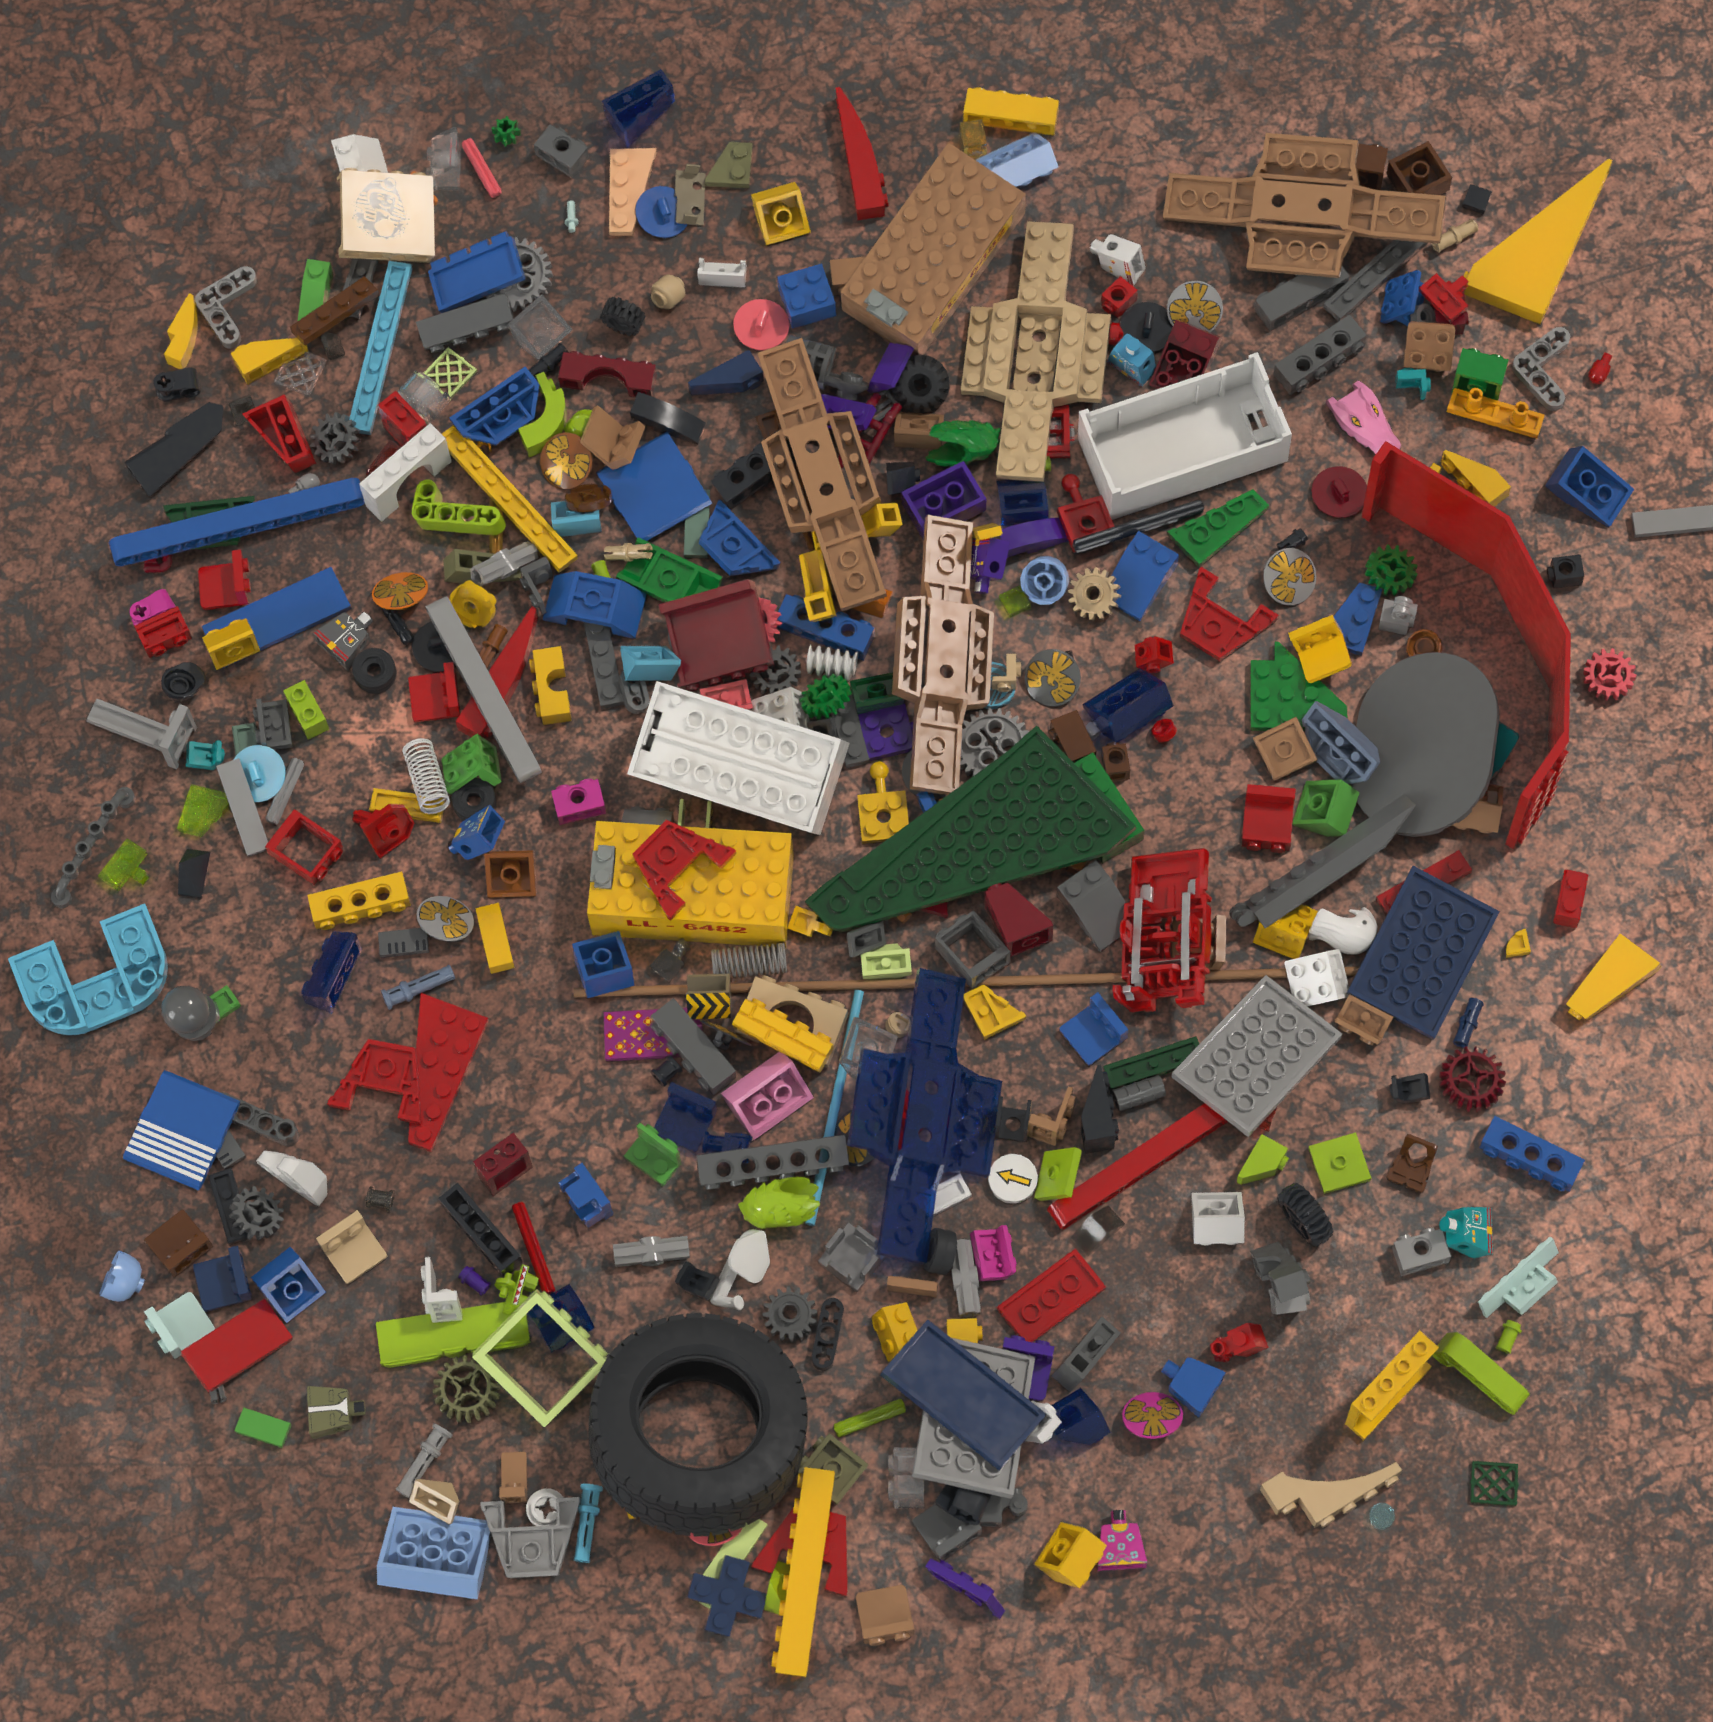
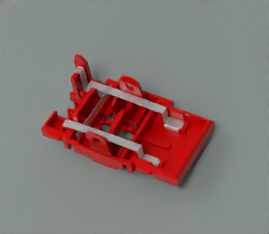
M1205 848L1132 856L1131 883L1129 884L1130 902L1124 903V919L1120 923V937L1123 942L1121 977L1127 982V986L1113 985L1112 989L1114 999L1130 1012L1156 1011V999L1178 996V998H1175V1001L1181 1008L1204 1005L1205 974H1209V969L1205 964H1210L1212 934L1211 907L1207 904V902H1212V897L1206 893L1208 890L1209 851ZM1173 917H1176V921H1182V924L1178 925V932L1171 931L1170 926L1173 922ZM1162 918H1167L1165 924L1166 932L1160 926L1141 927L1143 925L1161 924ZM1171 942H1177L1175 948L1180 955H1175V958H1171Z

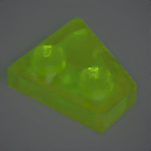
M191 784L177 827L178 831L202 837L210 829V825L216 822L222 816V812L229 806L226 793Z

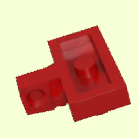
M1436 273L1419 287V292L1450 324L1468 309V304L1462 299V292L1468 288L1469 281L1463 275L1451 283L1450 281L1445 282Z

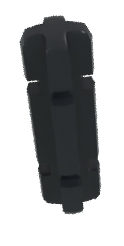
M382 608L384 615L388 618L389 623L400 637L403 645L412 643L414 635L408 629L400 613L397 610Z

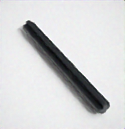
M1195 500L1074 539L1073 548L1075 552L1080 553L1136 535L1138 531L1142 533L1203 513L1204 505L1201 500Z

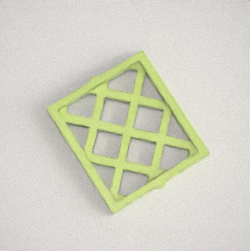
M448 347L420 378L431 386L434 391H437L450 401L472 378L477 369ZM452 354L458 361H449V355ZM446 356V362H441L442 359ZM461 364H465L470 370L462 371ZM447 365V372L439 373L438 366ZM450 365H458L459 371L450 372ZM435 368L436 373L429 374ZM468 374L462 381V375ZM459 375V382H451L450 376ZM447 376L448 383H439V377ZM436 377V384L431 383L427 378ZM448 386V393L445 394L440 390V387ZM451 386H457V387L451 392Z

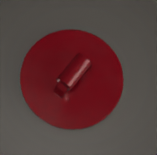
M1342 466L1330 467L1320 472L1314 479L1311 490L1312 498L1316 506L1329 516L1336 518L1351 517L1363 509L1367 484L1359 473L1350 468Z

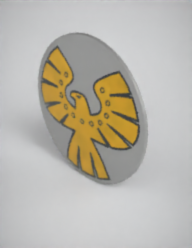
M1185 282L1179 285L1169 297L1167 303L1168 319L1172 326H1174L1176 319L1212 332L1218 326L1223 315L1222 299L1216 289L1205 282Z
M1284 548L1275 552L1269 558L1264 568L1263 579L1268 594L1278 603L1284 605L1302 603L1311 595L1316 584L1314 563L1306 553L1299 549Z
M430 897L424 900L417 909L416 916L420 927L428 935L442 941L461 940L471 933L474 926V918L468 907L451 897Z

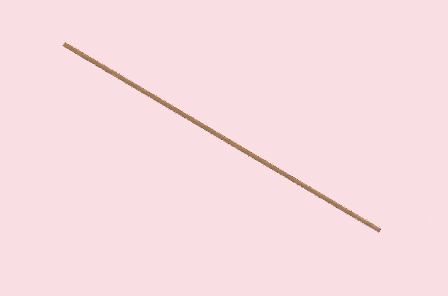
M1360 966L1344 967L1346 977L1355 976ZM1286 968L1209 970V974H1205V980L1262 979L1265 975L1271 979L1288 977ZM1122 973L990 976L976 987L983 984L985 986L1127 982L1122 979ZM961 977L775 983L783 987L785 984H790L799 988V991L969 987ZM731 983V993H749L753 983ZM631 986L595 997L682 995L688 992V986ZM584 987L573 989L574 997H587Z

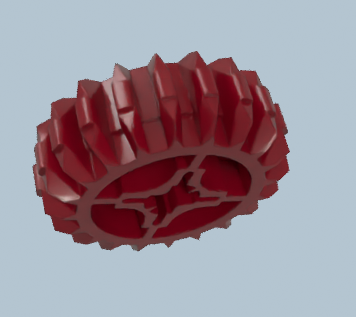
M1467 1046L1464 1047L1463 1054L1457 1049L1454 1052V1056H1447L1446 1060L1448 1063H1442L1441 1065L1444 1071L1439 1072L1438 1077L1443 1079L1439 1082V1087L1446 1088L1442 1095H1451L1448 1103L1452 1104L1457 1101L1456 1108L1458 1110L1462 1108V1105L1466 1106V1112H1470L1472 1106L1475 1107L1476 1112L1481 1111V1105L1489 1109L1491 1106L1490 1102L1496 1104L1498 1102L1497 1096H1502L1504 1092L1502 1087H1505L1506 1081L1502 1078L1505 1077L1506 1073L1499 1070L1502 1067L1501 1062L1493 1063L1496 1059L1495 1054L1487 1057V1049H1484L1482 1054L1478 1053L1479 1049L1477 1046L1474 1047L1473 1052H1470ZM1465 1063V1073L1452 1078L1453 1071ZM1475 1063L1483 1066L1486 1070H1479ZM1469 1074L1474 1076V1079L1477 1078L1475 1087L1474 1083L1470 1082L1471 1080L1468 1081ZM1487 1081H1492V1087L1486 1093L1479 1095L1480 1085L1486 1084ZM1458 1088L1466 1089L1470 1095L1462 1093Z

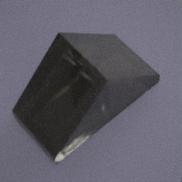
M1106 1206L1091 1214L1071 1239L1089 1256L1121 1229L1125 1223L1109 1206Z

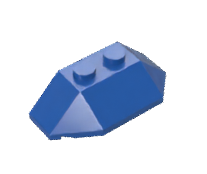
M525 366L452 415L449 420L462 437L497 446L519 431L518 428L529 424L535 419L539 383Z

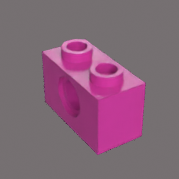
M584 779L579 784L572 786L567 784L560 785L556 790L551 791L559 825L606 814L598 779ZM580 796L584 798L581 803L572 802L575 797Z

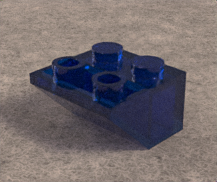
M1009 479L996 481L1001 526L1048 519L1049 509L1045 481Z

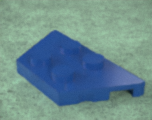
M721 500L717 502L707 522V526L699 539L701 547L729 576L779 568L781 562Z

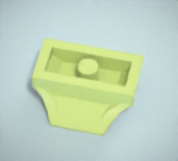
M886 944L861 954L863 979H900L912 975L909 948L902 949L898 944Z

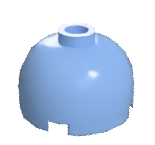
M1040 556L1031 560L1023 569L1020 577L1021 588L1032 602L1040 605H1050L1065 594L1069 584V573L1059 559L1051 556Z
M118 1250L111 1262L110 1270L105 1275L99 1296L116 1302L129 1299L134 1292L139 1293L145 1280L141 1278L142 1268L136 1258Z

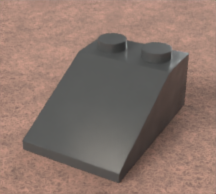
M1095 860L1057 887V898L1097 949L1102 952L1121 938L1120 923L1124 919V903L1126 901L1098 861Z

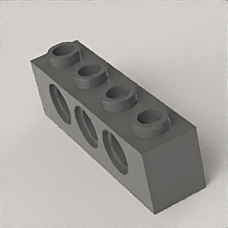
M1349 314L1276 363L1273 375L1290 395L1296 391L1301 392L1309 385V382L1315 378L1317 380L1321 379L1330 368L1340 366L1348 356L1361 352L1365 347L1367 334ZM1336 342H1343L1345 345H1344V346H1338V345H1336L1335 343H1336ZM1323 354L1327 358L1320 359L1316 355ZM1298 367H1305V368H1307L1308 370H1307V371H1300V370H1298L1297 368H1298Z

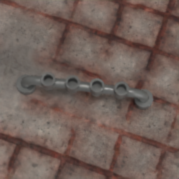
M122 787L117 790L110 801L102 803L100 818L98 821H93L88 825L89 835L85 841H80L75 846L77 854L72 861L65 862L62 866L64 874L51 894V900L56 907L66 908L71 904L72 896L69 890L66 889L71 880L78 877L80 865L92 855L91 848L96 840L104 836V828L109 820L117 816L118 806L130 808L134 805L136 797L132 789Z

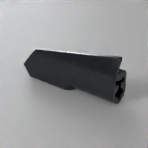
M211 402L206 403L169 427L164 437L124 462L129 472L149 497L153 496L182 467L222 432L223 405Z
M946 1484L937 1497L935 1504L948 1514L967 1524L978 1525L992 1494Z

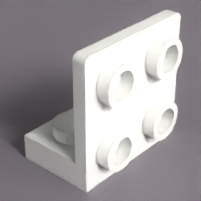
M789 687L751 701L753 712L808 729L807 722L809 721V716L805 714L801 707L802 704L799 700L803 696L802 692Z
M1340 949L1284 962L1291 994L1304 1005L1312 1006L1349 996L1346 994L1349 985Z
M425 1257V1266H421V1277L425 1288L422 1289V1301L425 1304L426 1314H430L432 1323L462 1320V1309L457 1291L442 1289L436 1292V1276L430 1257Z

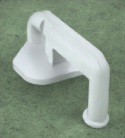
M756 1229L747 1230L735 1241L719 1276L720 1280L710 1297V1302L713 1305L736 1310L743 1308L744 1301L741 1296L737 1295L732 1298L727 1297L737 1274L751 1283H758L764 1277L770 1264L767 1239L764 1231Z

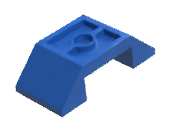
M578 571L554 575L545 608L547 613L544 614L543 620L564 625L567 624L568 619L611 627L613 635L636 639L647 594L618 579Z

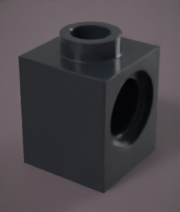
M1581 554L1552 558L1550 566L1547 567L1548 581H1552L1553 589L1580 586L1583 583L1585 575ZM1566 569L1570 574L1564 575L1559 570Z

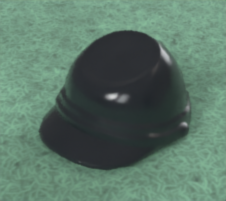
M183 662L165 670L161 679L162 690L172 701H186L192 698L204 684L206 679L205 673L198 665L191 662Z

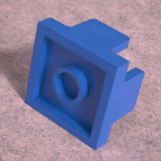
M583 1163L576 1166L572 1174L559 1182L561 1191H566L570 1197V1206L588 1228L603 1218L607 1220L613 1216L610 1201Z

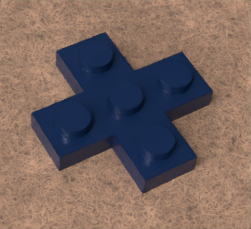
M724 1555L718 1579L693 1573L686 1598L711 1605L704 1628L705 1631L730 1637L736 1613L761 1619L767 1593L743 1587L750 1564L749 1561Z

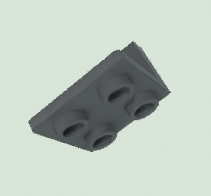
M936 1504L912 1520V1523L939 1562L982 1535V1527L979 1524H967L948 1514Z

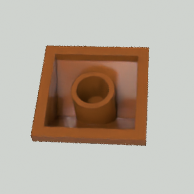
M533 850L492 851L484 853L487 898L536 896V859Z

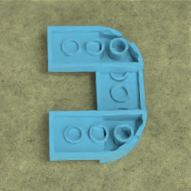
M146 904L100 921L117 968L77 984L71 985L54 940L8 958L23 1000L34 1019L40 1025L58 1034H84L135 1014L149 1006L158 997L166 982L168 963Z

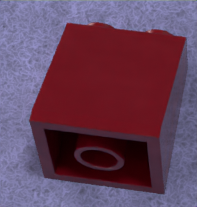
M997 883L990 886L988 891H985V909L998 938L1010 950V957L1053 941L1052 921L1009 883L1003 885Z

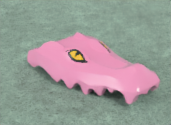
M1355 382L1353 384L1354 391L1337 401L1331 397L1326 400V405L1334 414L1342 430L1346 431L1350 437L1354 436L1357 442L1362 443L1364 447H1370L1375 454L1385 441L1398 449L1401 448V444L1393 434L1377 397L1362 382Z

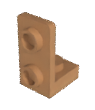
M503 1452L501 1454L502 1487H499V1497L505 1503L527 1502L526 1452Z

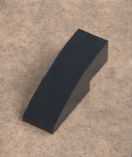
M638 392L630 411L631 420L640 421L642 424L652 426L656 432L662 434L668 432L672 437L697 445L706 426V422L665 401Z

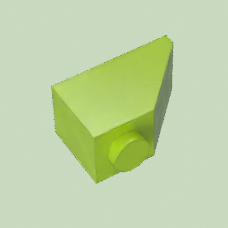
M1262 1134L1237 1177V1183L1242 1185L1275 1176L1278 1169L1283 1171L1289 1160V1157L1286 1156L1288 1148Z

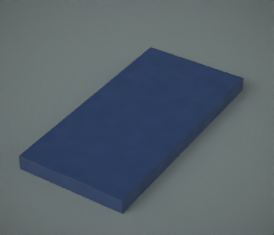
M928 1319L884 1368L880 1375L999 1471L1047 1415Z

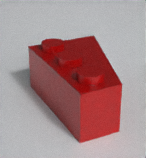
M285 394L242 413L294 473L316 464L293 404Z

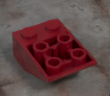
M1176 319L1149 385L1160 389L1207 373L1223 337L1183 320Z

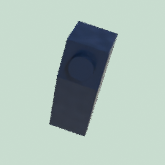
M747 350L689 381V393L693 396L740 393L749 389L754 390L764 382L763 371L750 350Z

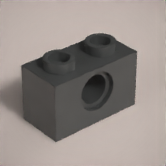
M551 124L534 144L536 156L571 178L575 177L589 159L587 145L582 140L573 139L564 129L556 128ZM561 148H567L566 151H558Z

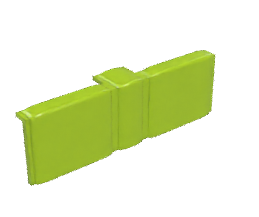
M505 1302L462 1308V1320L432 1323L430 1314L376 1322L381 1366L391 1368L435 1361L445 1356L454 1358L463 1356L466 1353H473L513 1312L510 1314L504 1313ZM527 1314L489 1352L523 1347L530 1343Z

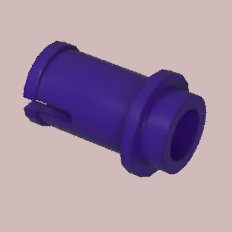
M466 1266L458 1276L461 1279L460 1283H466L478 1292L479 1295L483 1296L491 1286V1283L474 1271V1267Z

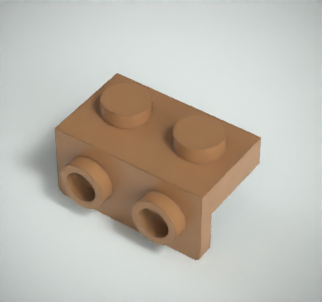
M1349 994L1334 1022L1339 1024L1338 1028L1349 1034L1353 1031L1360 1035L1359 1039L1373 1045L1374 1043L1379 1044L1382 1041L1394 1016Z

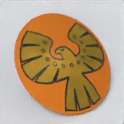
M402 572L392 574L383 578L374 586L372 599L375 604L385 609L397 610L408 608L417 604L426 596L428 583L424 577L416 573Z

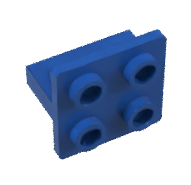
M1415 270L1387 282L1380 322L1386 324L1397 320L1408 326L1409 322H1411V314L1415 311V306L1424 302V296L1419 292V287L1424 284L1420 282L1421 271Z

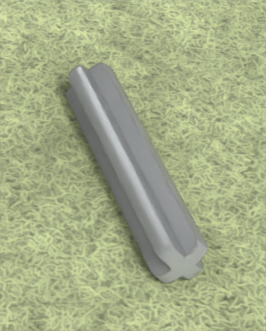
M297 758L291 759L286 770L284 784L275 795L265 817L268 823L273 825L279 823L304 767L302 760Z

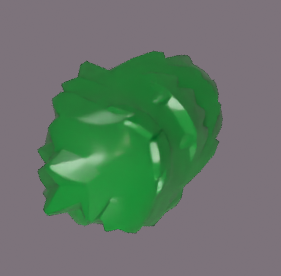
M953 420L951 422L944 421L932 426L929 436L939 438L938 440L945 441L946 443L939 447V449L928 451L929 455L925 458L927 461L943 467L954 466L962 461L967 465L974 460H985L993 453L997 445L1000 444L999 435L1001 429H994L988 422L982 423L974 420Z

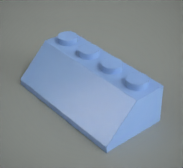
M1035 132L975 159L1015 187L1028 185L1032 182V179L1038 176H1047L1053 172L1052 170L1058 168L1050 142Z

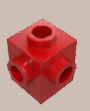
M1154 636L1147 637L1143 642L1136 644V667L1144 669L1148 673H1158L1162 668L1174 664L1172 641Z

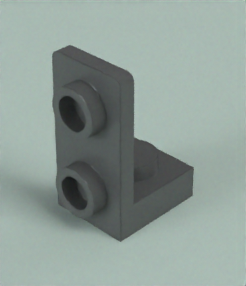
M545 556L521 567L520 570L523 578L519 579L524 591H530L531 593L529 599L532 606L538 607L542 615L547 612L535 585L544 583L554 577L550 563Z

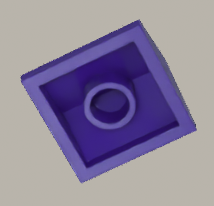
M890 343L870 380L867 391L875 393L894 388L914 348L908 345Z

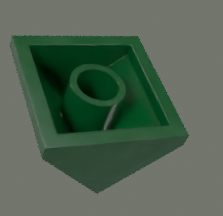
M893 672L850 681L857 714L904 704L903 698L892 694Z

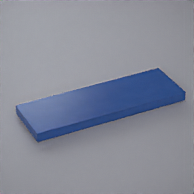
M329 567L203 625L202 629L206 635L211 630H220L227 627L234 620L246 618L261 651L352 608L332 567Z

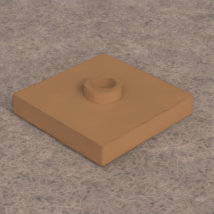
M1297 717L1253 737L1274 782L1318 761Z

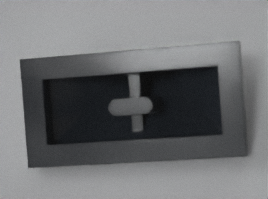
M187 849L179 862V896L203 898L211 852Z

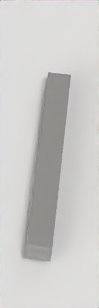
M445 596L425 606L433 625L518 782L521 784L541 774L542 771L449 598Z

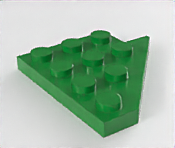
M1275 641L1274 660H1251L1250 731H1268L1297 717L1305 732L1302 719L1315 701L1347 718V705L1320 680L1308 683L1301 662L1279 641Z

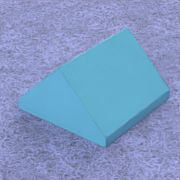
M566 501L551 503L552 526L560 537L602 532L599 510L575 512L566 507Z
M621 646L620 649L625 681L671 680L681 665V660L667 646Z

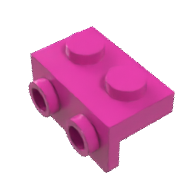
M1001 1225L997 1229L974 1230L970 1233L979 1281L1006 1280L1016 1273V1259L1013 1257L1011 1248L1012 1238L1010 1233H1008L1007 1225Z

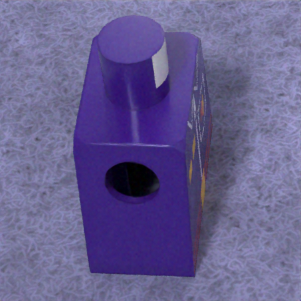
M996 538L972 539L970 579L976 580L975 593L988 594L990 581L1003 578L1010 546L1009 541Z

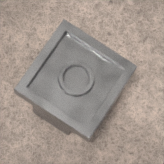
M848 1222L844 1229L839 1228L826 1244L825 1253L818 1260V1264L858 1293L886 1258L888 1252L878 1245V1240L859 1225L855 1228Z

